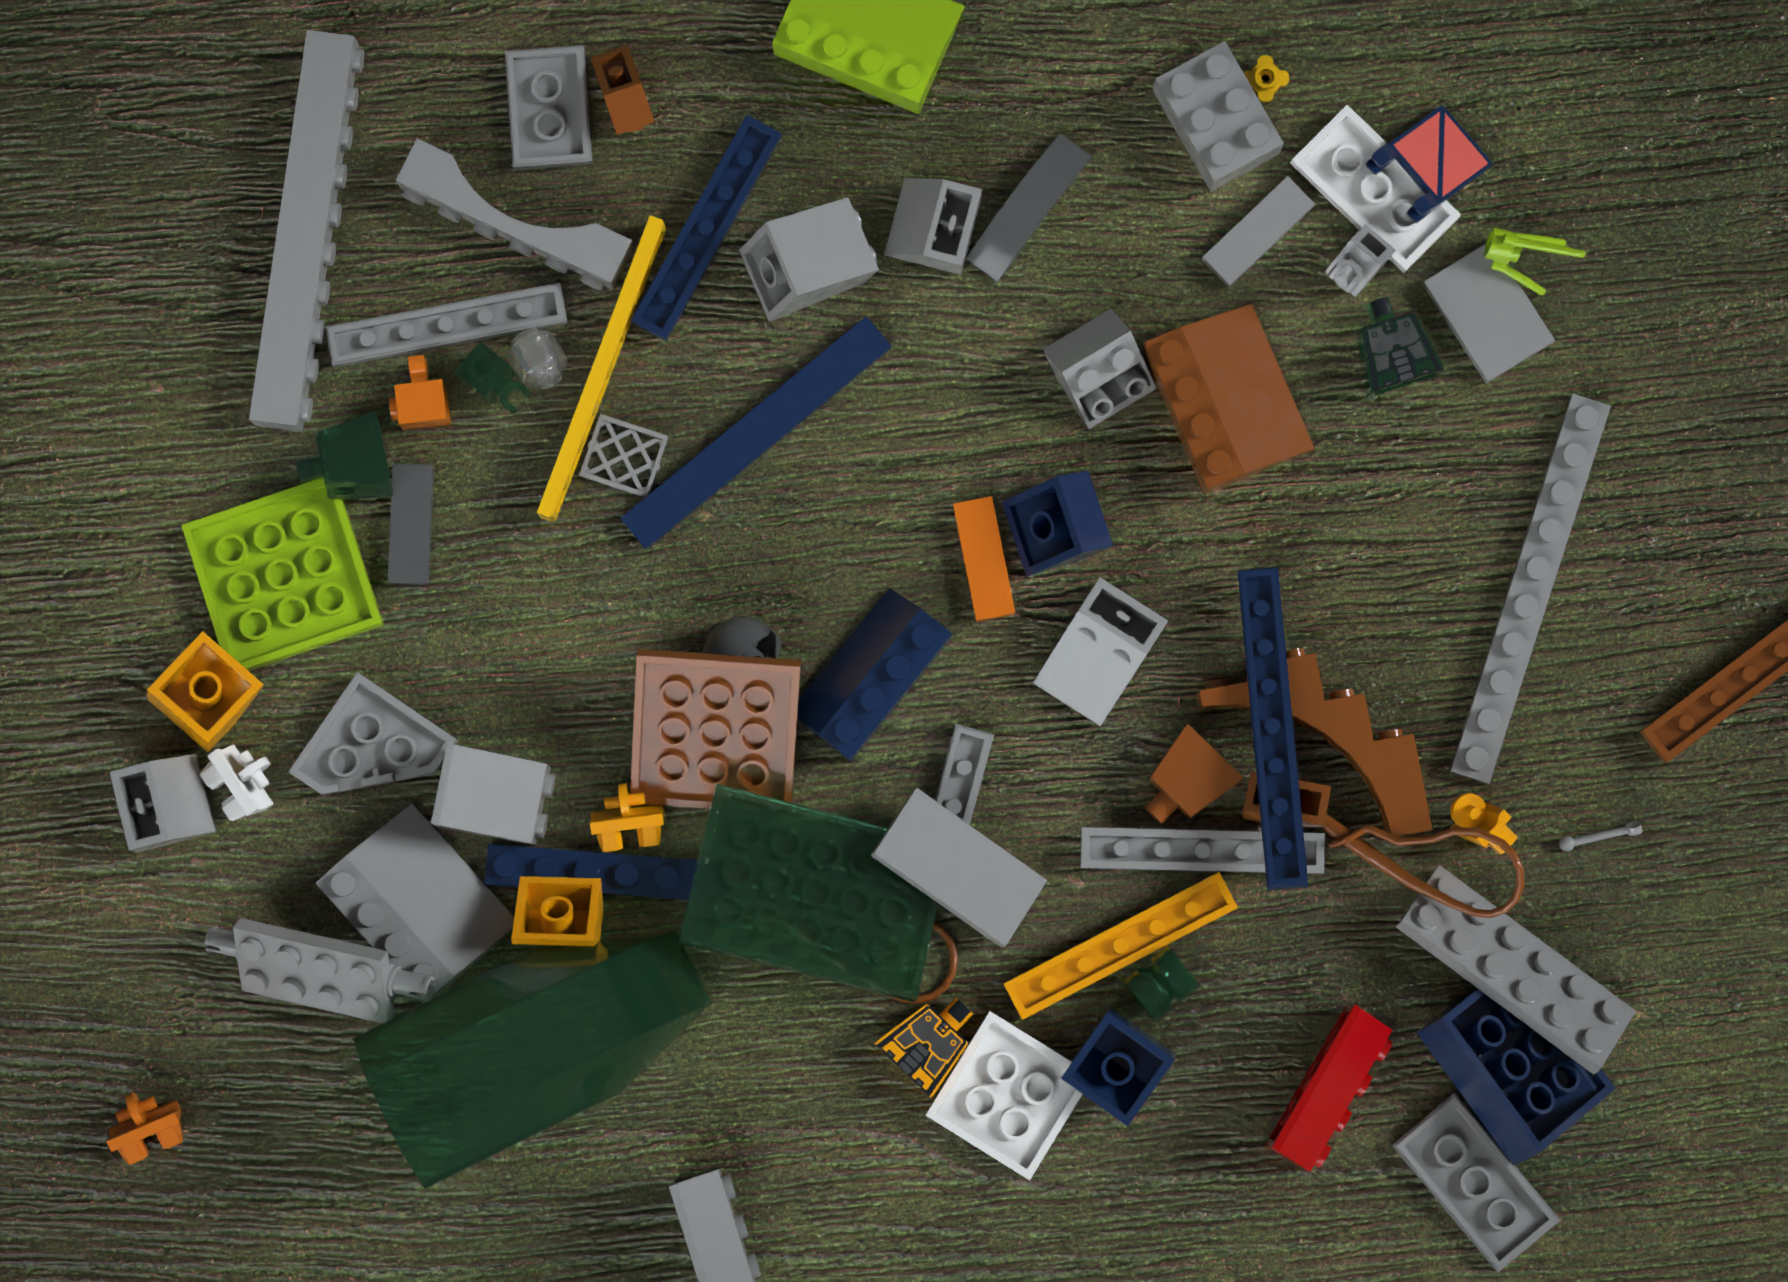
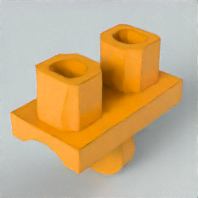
M627 783L618 784L619 796L604 798L605 810L591 812V835H597L602 852L618 851L623 848V830L637 829L639 846L648 847L660 844L661 825H664V806L645 804L644 792L629 794Z
M1468 792L1460 794L1452 802L1450 813L1455 823L1450 828H1480L1504 839L1510 846L1517 840L1518 837L1505 825L1512 817L1504 809L1484 802L1478 795ZM1457 835L1484 848L1490 846L1498 854L1502 855L1505 853L1500 846L1478 836Z

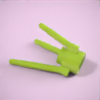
M1493 227L1486 240L1483 257L1492 260L1490 269L1503 272L1537 294L1544 295L1546 293L1545 288L1507 265L1510 261L1514 263L1518 261L1522 248L1584 258L1586 253L1584 250L1566 247V240L1516 233Z

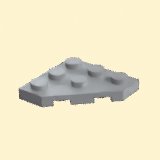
M357 672L288 772L321 795H329L436 774L443 764L446 744L456 745L458 740Z

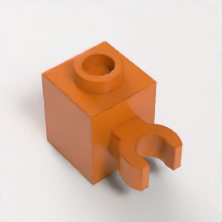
M424 355L409 356L408 365L411 383L394 385L395 396L389 397L392 421L398 420L399 426L404 431L451 425L446 384L442 379L429 381L428 363Z

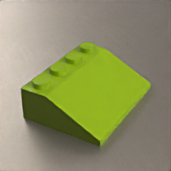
M791 0L773 39L774 55L919 115L965 6L952 0Z

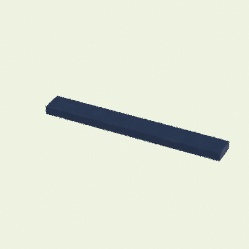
M864 317L620 518L621 521L647 551L890 351L892 346L868 317Z
M1278 567L1239 570L1237 575L1267 891L1308 887V875Z

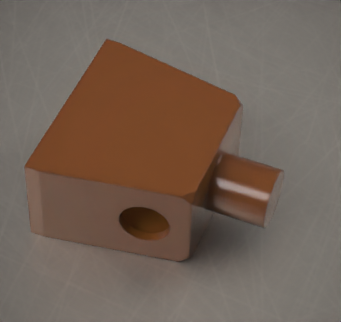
M1187 724L1148 779L1159 792L1144 808L1160 824L1177 808L1190 819L1238 784L1244 777Z

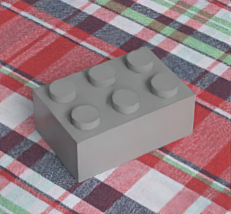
M1225 41L1155 79L1152 91L1210 192L1280 154L1284 143Z

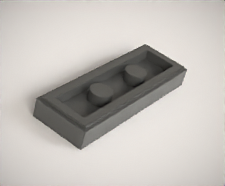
M393 464V495H391L388 563L389 584H430L434 487L433 465Z

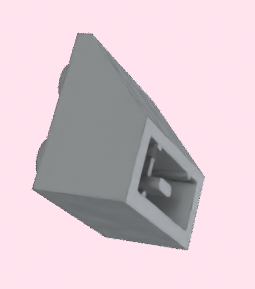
M904 178L884 255L961 275L981 202L982 189L945 179Z
M1112 309L1107 310L1043 349L1058 382L1088 429H1091L1157 389L1131 331Z
M197 754L148 761L109 772L129 851L140 853L217 832L205 783L200 776L201 768Z

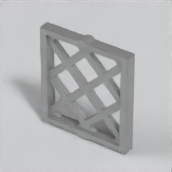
M600 414L592 439L588 443V451L579 476L646 498L650 494L656 473L660 470V462L669 436ZM611 424L627 428L628 430L616 435ZM606 425L612 438L598 444L597 437L600 428ZM637 432L654 437V439L642 444ZM632 434L638 446L624 452L619 440ZM615 443L620 455L607 461L601 449ZM659 443L660 449L657 458L651 461L645 449ZM597 451L603 464L589 470L588 463L591 455ZM641 451L647 464L633 470L628 457ZM623 460L629 473L616 479L610 466ZM606 469L611 481L594 474ZM650 469L651 476L648 484L642 488L636 475ZM632 477L637 489L619 483Z

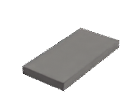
M918 788L912 790L871 853L873 858L1001 948L1008 944L1047 882L1044 877Z
M1452 1093L1391 1144L1496 1272L1501 1271L1560 1221L1558 1216L1518 1168L1511 1163L1503 1150L1455 1093Z

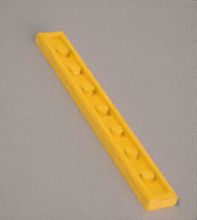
M650 215L538 507L537 514L540 518L554 522L558 517L631 325V319L636 312L666 233L663 220Z

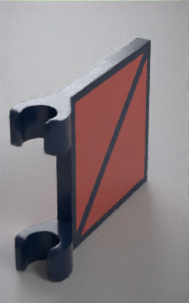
M1443 105L1389 144L1375 151L1372 158L1365 164L1372 174L1377 175L1396 159L1425 193L1406 212L1414 223L1420 222L1434 209L1494 165Z

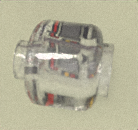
M530 328L518 334L511 343L512 347L508 357L521 382L527 387H541L542 389H548L558 384L562 379L561 374L565 371L568 362L566 354L555 336L547 330H539L537 328Z

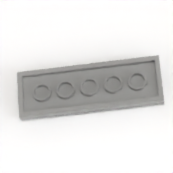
M1441 865L1435 868L1425 882L1450 897L1476 909L1492 910L1497 908ZM1418 893L1396 926L1397 929L1593 1075L1602 1068L1636 1010L1505 913L1493 918L1474 917Z

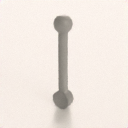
M1634 821L1627 823L1624 827L1576 838L1564 836L1559 840V847L1561 850L1569 852L1577 845L1626 834L1630 836L1642 833V826L1640 822Z

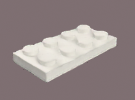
M1346 105L1291 160L1290 164L1358 230L1366 224L1396 249L1389 260L1405 273L1459 219L1461 214L1446 200L1420 222L1414 223L1406 212L1425 193L1396 159L1377 175L1371 173L1365 165L1366 162L1372 158L1375 151L1387 145V143Z

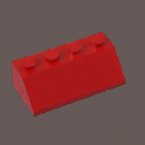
M1345 1005L1264 1146L1306 1171L1311 1172L1314 1165L1320 1168L1332 1149L1331 1146L1327 1145V1142L1334 1130L1341 1133L1352 1115V1111L1347 1108L1353 1097L1357 1095L1361 1098L1370 1085L1373 1077L1367 1073L1374 1061L1382 1062L1393 1044V1041L1388 1039L1392 1029L1357 1005Z

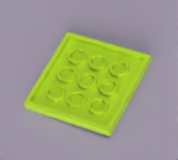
M324 477L181 525L219 646L248 671L384 625L343 497L330 498L327 496ZM331 477V478H327V479H326L327 486H328V491H329V495H332V494H341V493H331V491H330L329 481H330V480H335L336 477ZM334 485L333 489L338 490L339 486Z

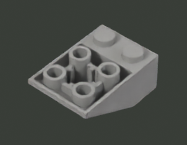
M1100 577L1033 684L1101 727L1168 620Z

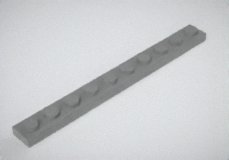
M1574 393L1569 398L1449 773L1485 785L1490 784L1611 408L1610 405Z

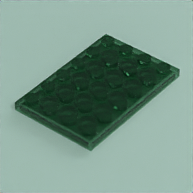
M716 784L678 943L915 1002L918 999L938 903L871 856V853L888 828Z

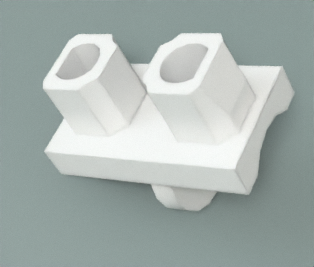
M230 745L222 750L215 749L207 756L210 762L200 772V776L212 790L226 784L233 794L221 803L222 809L229 820L234 821L265 811L273 805V802L263 789L270 784L263 774V771L271 765L267 757L255 761L248 750L240 754L235 745Z

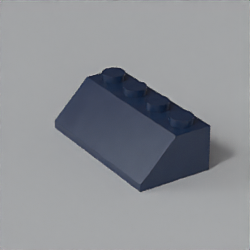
M889 588L798 699L797 720L849 762H852L952 639V633L920 607Z

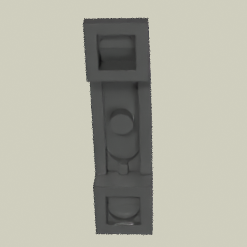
M1059 134L1006 200L966 260L998 283L1019 256L1023 246L1066 189L1071 187L1092 159V156L1065 136Z

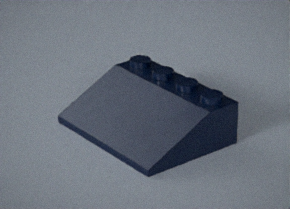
M1477 987L1416 1032L1513 1165L1542 1152L1616 1089L1602 1069L1593 1075Z

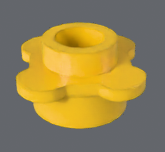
M1268 55L1260 56L1257 60V65L1251 71L1244 72L1258 99L1265 103L1272 101L1278 89L1287 86L1289 83L1288 72L1279 70L1273 64V58ZM1264 75L1269 77L1268 82L1262 81Z

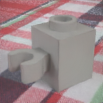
M1365 224L1351 238L1325 272L1329 278L1334 279L1338 287L1356 297L1371 282L1396 249Z

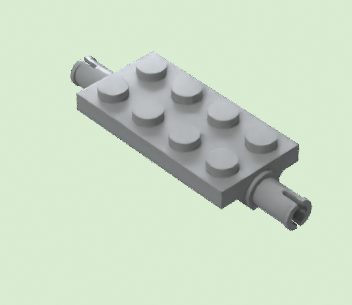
M240 918L233 926V931L212 926L205 936L207 952L236 957L241 989L244 992L388 1025L395 1016L394 999L398 994L430 1002L436 990L434 976L402 970L401 965L389 963L388 951L243 918Z

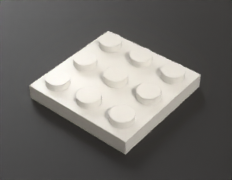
M989 1011L929 1108L926 1116L1030 1180L1081 1098L1082 1093L1061 1079L1072 1063L1071 1061Z

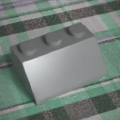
M719 1168L671 1184L669 1186L670 1193L698 1282H756L755 1278L761 1276V1271L755 1253L747 1255L742 1240L749 1237L742 1213L735 1215L730 1202L731 1199L737 1198L730 1174L722 1176Z

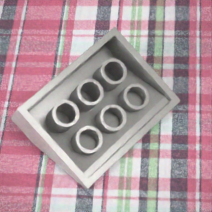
M413 803L348 853L316 882L318 887L373 948L388 951L389 963L401 965L402 970L435 977L436 990L430 1002L420 1000L423 1004L430 1005L513 930L514 916Z

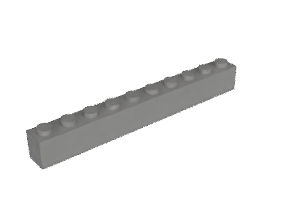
M307 30L249 415V420L255 426L303 432L304 422H310L312 417L313 399L308 398L310 383H316L319 369V361L314 359L316 343L321 344L324 336V320L319 319L321 305L328 304L330 295V282L325 281L327 266H333L336 254V244L331 242L333 227H339L342 207L340 203H337L339 188H345L347 180V165L342 163L344 149L350 150L353 139V127L348 126L350 111H356L358 105L359 91L358 88L354 87L356 72H362L364 64V49H359L360 46L352 35Z

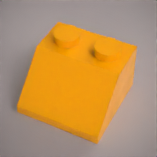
M202 631L147 689V698L149 702L206 752H209L236 724L263 687V683Z
M520 876L511 937L512 944L595 946L600 942L604 913L601 878Z

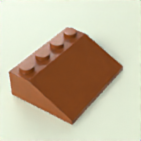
M1252 304L1179 327L1144 342L1142 353L1204 496L1315 449Z

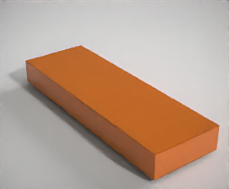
M992 496L954 503L953 510L976 622L1015 615Z

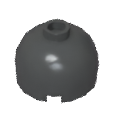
M739 616L715 623L705 635L706 641L703 645L702 653L762 658L771 657L777 659L782 643L780 637L764 623L752 617Z

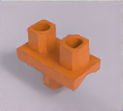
M131 1092L125 1095L127 1107L115 1112L119 1124L109 1128L110 1138L106 1140L111 1152L118 1150L128 1165L134 1164L148 1156L149 1150L143 1140L148 1136L156 1133L163 1149H169L183 1142L184 1134L180 1122L182 1109L177 1099L158 1107L154 1096L140 1101L137 1094Z

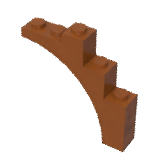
M1304 648L1286 651L1293 721L1321 736L1348 760L1370 791L1379 809L1386 832L1401 837L1433 830L1414 734L1403 736L1402 729L1389 730L1378 733L1379 740L1374 741L1365 693L1354 695L1353 688L1330 692V700H1325L1316 653L1305 655ZM1244 675L1245 682L1229 685L1228 678L1205 682V689L1199 690L1196 694L1199 710L1227 707L1250 709L1247 675Z

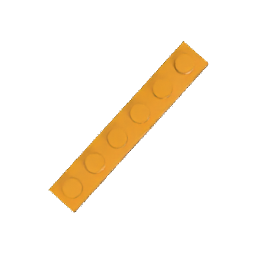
M1220 872L1003 985L1020 1018L1023 1020L1237 909L1238 906Z

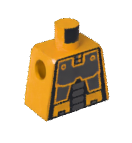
M956 997L940 1014L926 1004L881 1037L875 1045L931 1098L968 1045V1042L957 1031L973 1013Z

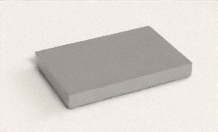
M584 45L505 51L513 169L524 170L593 164Z
M1484 244L1430 277L1422 285L1487 384L1555 342V339L1519 283L1503 272L1490 269L1492 260L1483 257Z

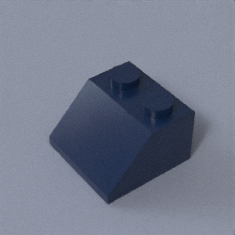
M1089 471L1056 476L1002 501L1026 577L1088 558L1113 547Z
M1110 1008L1061 1079L1122 1123L1129 1126L1177 1055Z

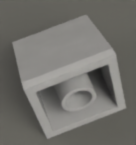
M848 197L768 221L739 249L769 322L859 286L879 270L876 253L868 245L862 231L861 218L858 212L853 209Z
M447 743L431 824L442 829L535 846L537 837L544 838L548 814H543L542 809L544 799L552 797L556 775L549 774L551 767L545 763Z

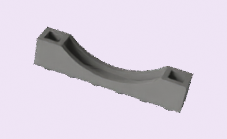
M418 138L396 179L400 189L403 190L402 196L407 200L423 206L425 201L439 207L437 212L441 216L456 223H459L461 218L475 224L473 230L492 240L495 239L496 235L511 241L509 247L516 252L528 257L534 252L545 257L544 263L550 268L564 274L570 269L582 275L580 281L600 291L603 286L614 290L634 250L631 239L597 223L572 228H548L530 225L505 215L490 206L473 190L462 175L453 155Z

